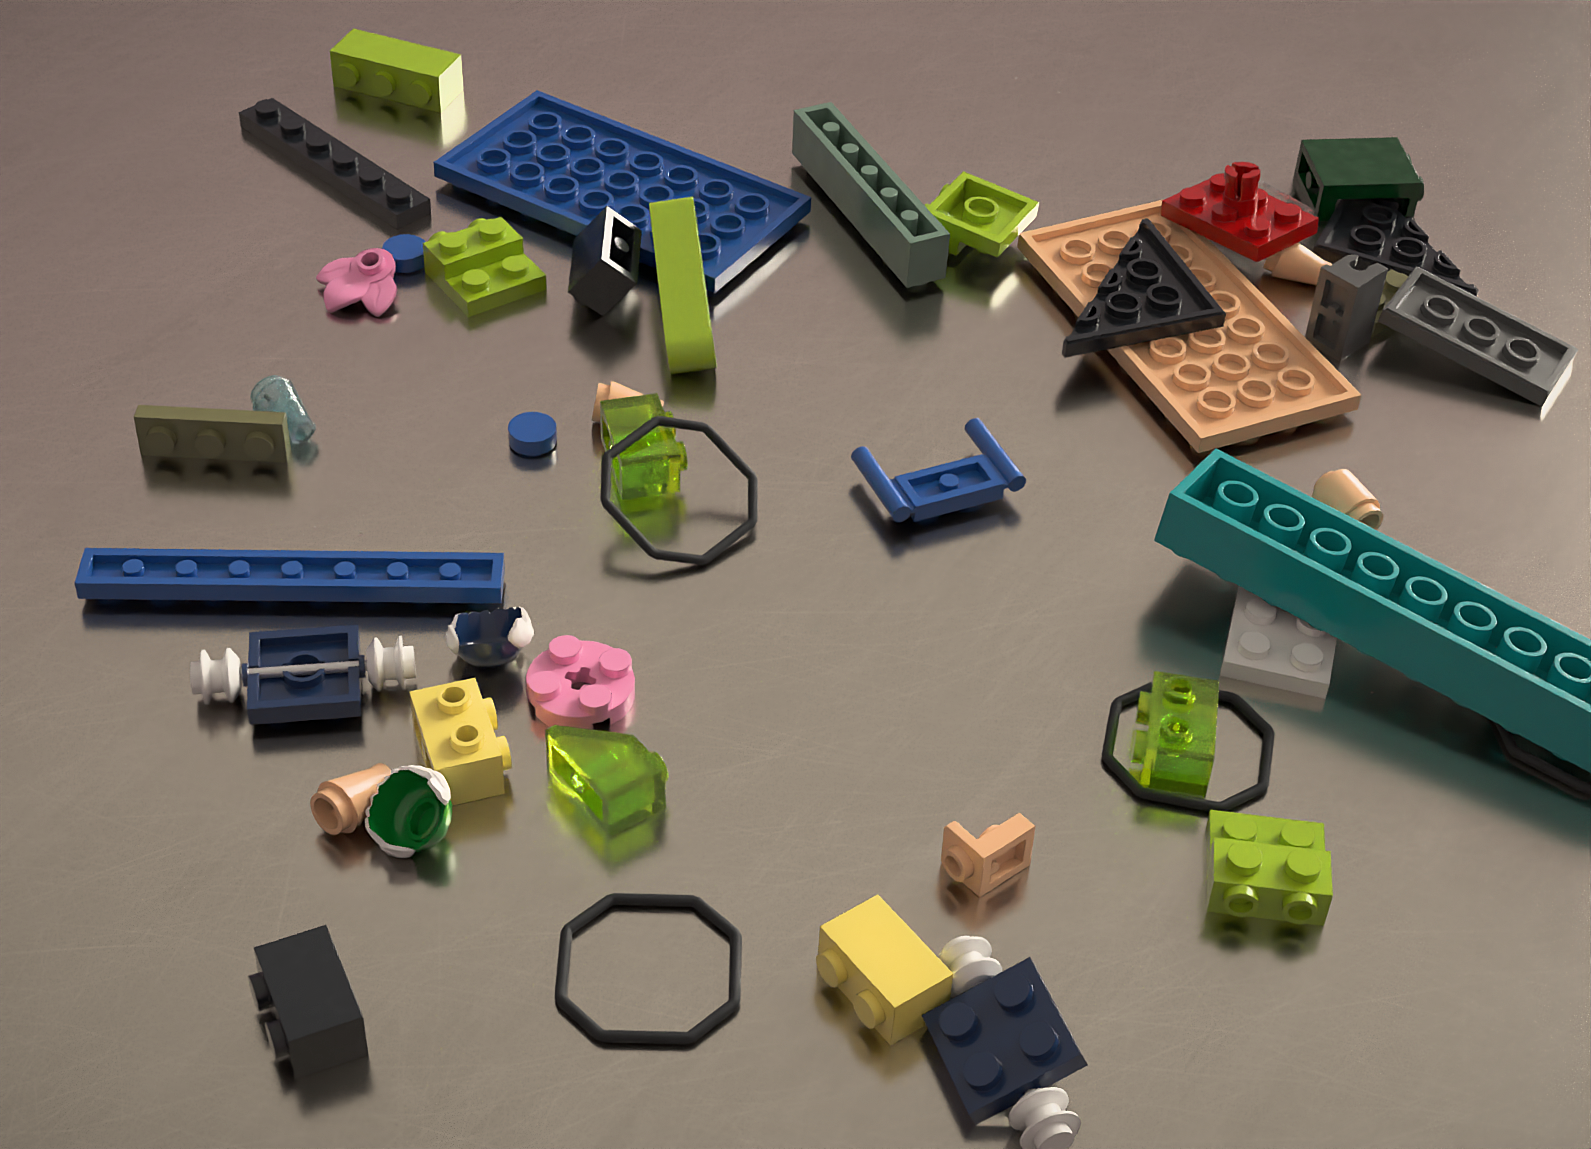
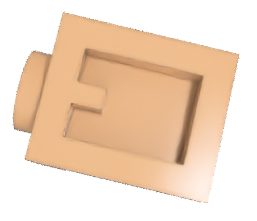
M1019 812L1000 825L995 824L988 827L976 839L959 823L953 821L944 827L941 862L947 873L954 880L963 882L980 898L1030 866L1035 825Z

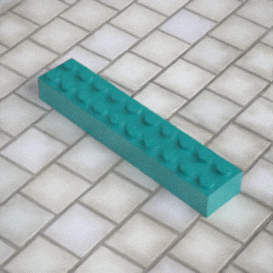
M1216 448L1169 493L1154 539L1155 542L1172 550L1176 555L1189 559L1212 571L1221 579L1232 582L1259 596L1266 603L1279 607L1308 622L1313 628L1324 631L1355 647L1360 653L1371 656L1402 672L1407 678L1420 682L1451 698L1456 704L1469 708L1498 723L1505 730L1518 734L1547 749L1559 759L1569 761L1591 773V639Z

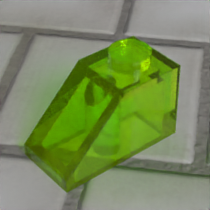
M554 725L545 730L547 769L609 837L666 808V782L669 779L666 764L655 751L649 752L634 735Z

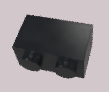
M606 206L574 238L568 293L579 304L590 307L602 316L609 312L637 285L642 230Z
M327 925L254 947L258 973L248 976L253 1000L258 1012L266 1009L270 1010L273 1020L265 1022V1028L275 1059L287 1057L295 1080L369 1055L364 1018Z

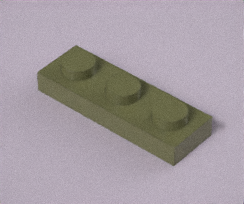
M138 405L133 417L140 454L144 456L288 463L291 453L286 412Z

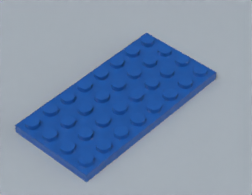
M538 90L433 162L434 177L576 236L608 206L642 230L639 262L655 269L657 268L649 203L693 196L706 290L713 293L721 289L811 212L812 197Z

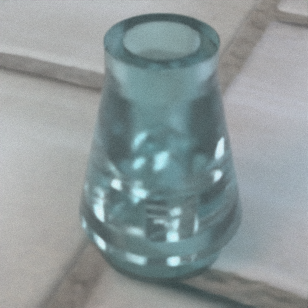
M272 375L262 379L255 385L250 395L253 411L286 412L289 438L295 444L303 443L313 436L316 424L309 417L290 380Z

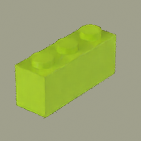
M354 28L330 50L334 87L442 113L463 91L461 54Z

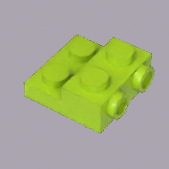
M963 171L951 184H945L939 196L931 204L927 203L925 206L950 233L949 253L957 256L968 245L981 253L990 254L998 258L1018 237L1019 233L1037 216L1039 202Z
M502 217L487 220L479 218L471 222L466 229L449 233L440 231L433 234L429 241L423 243L425 273L467 317L547 290L546 274L524 254L523 238Z
M1210 810L1207 820V912L1230 914L1237 917L1247 916L1288 921L1294 924L1324 926L1333 897L1331 851H1325L1324 823Z

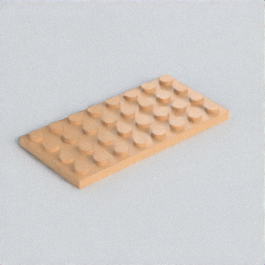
M1162 200L1019 233L1017 248L1078 317L1088 302L1094 299L1099 285L1109 270L1114 268L1123 248L1129 239L1135 236L1140 222L1145 218L1152 222L1226 313L1224 327L1107 349L1197 453L1358 410L1361 394L1209 239L1162 217Z

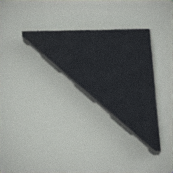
M1394 198L1341 199L1314 245L1313 253L1331 264L1345 256L1358 255L1357 265L1353 268L1355 270H1366L1368 266L1379 263L1387 267L1388 271L1392 269L1409 276L1416 267H1420L1476 297L1479 292L1474 284L1464 282L1459 276L1461 270L1442 250L1437 252L1428 243L1429 236L1411 217L1406 219L1398 210L1399 203Z
M1145 218L1140 222L1135 236L1131 237L1123 248L1114 268L1109 270L1099 285L1094 299L1088 302L1077 319L1072 333L1064 339L1062 355L1064 358L1224 327L1226 313L1152 222Z

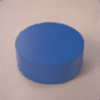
M403 234L393 236L384 242L382 249L392 254L396 264L395 272L411 273L424 267L423 243L425 240L421 237Z
M526 412L515 416L508 424L510 447L514 451L528 456L541 455L550 451L557 443L556 422L549 415L540 412Z

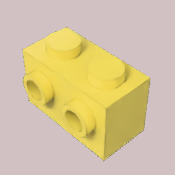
M470 678L409 691L413 731L424 766L444 776L450 789L452 806L505 794L503 771L512 769L509 746L505 736L497 738L494 731L498 730L495 706L491 697L482 699L476 679Z

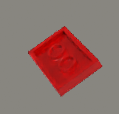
M1234 162L1232 166L1227 165L1224 173L1215 174L1208 180L1182 189L1179 193L1162 200L1161 205L1162 217L1257 263L1317 234L1319 221L1318 217L1301 210L1298 205L1281 201L1268 195L1265 190L1259 189L1258 182L1261 169L1250 162Z

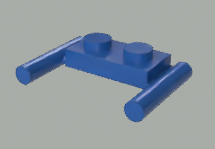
M979 418L969 420L964 428L965 432L982 453L973 457L895 476L894 479H889L867 447H858L851 454L852 461L896 522H902L909 516L916 522L1003 499L1004 489L1009 488L1010 491L1016 492L1026 484V478Z

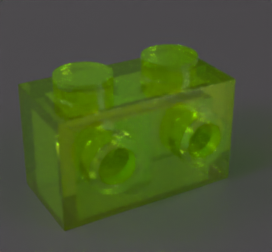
M657 393L600 401L601 441L605 452L653 417L664 416L674 418L671 411L664 412ZM657 426L612 459L611 470L622 501L680 492V471L687 470L688 460L683 441L676 442L675 440L676 428Z
M1154 671L1150 693L1139 692L1135 723L1145 725L1144 731H1135L1131 763L1141 764L1139 783L1144 788L1206 797L1215 758L1220 681Z

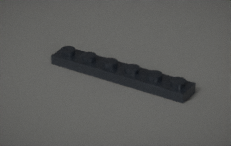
M274 98L258 101L254 106L239 112L240 126L397 230L431 214L430 198Z

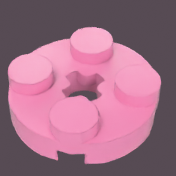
M570 635L558 636L550 642L548 650L539 654L532 661L527 670L526 695L528 702L535 707V715L544 724L561 731L573 733L593 731V723L602 722L610 718L611 725L621 720L628 713L634 702L635 676L632 670L631 656L623 649L613 648L599 642L579 641L576 637ZM577 682L591 684L583 685L580 690L572 689V684Z

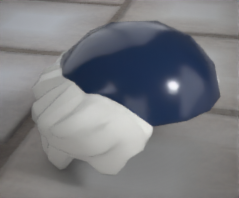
M509 607V609L503 610L497 608L491 613L488 610L480 613L476 611L469 614L467 612L455 615L451 625H448L446 645L454 654H458L466 663L482 669H495L506 666L516 659L522 648L530 643L534 636V630L529 615L523 607Z

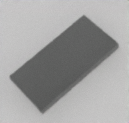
M1416 267L1385 306L1378 319V322L1543 407L1579 350L1567 342L1420 267Z

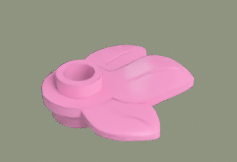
M370 248L360 252L355 257L340 258L324 266L316 276V279L319 283L326 285L324 303L327 312H335L361 300L371 314L376 317L381 316L390 307L398 291L393 280L396 264L392 254L385 249Z

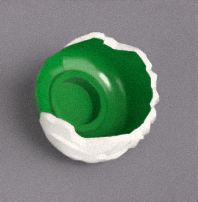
M415 765L399 766V768L392 769L390 776H386L382 782L377 784V793L370 797L371 806L365 811L367 818H365V828L372 839L379 844L380 849L386 852L387 855L396 858H408L414 853H421L433 848L446 836L452 820V803L450 801V789L444 776L431 768Z

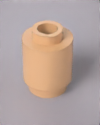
M1346 469L1330 471L1323 474L1316 481L1312 498L1375 530L1380 527L1383 521V513L1380 511L1379 501L1350 471Z

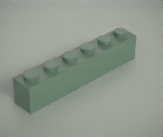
M832 102L794 110L792 154L906 288L946 278L950 233Z

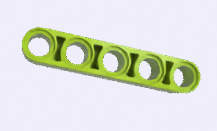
M692 196L649 203L670 374L675 375L717 368L694 198Z

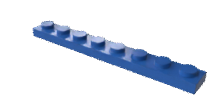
M85 548L74 584L78 599L502 603L505 560L504 553Z

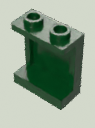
M1398 137L1301 140L1294 176L1312 214L1318 217L1319 221H1329L1339 199L1395 198L1404 217L1414 216L1417 202L1421 201L1424 195V181L1421 176H1418L1412 165L1410 155L1405 152Z

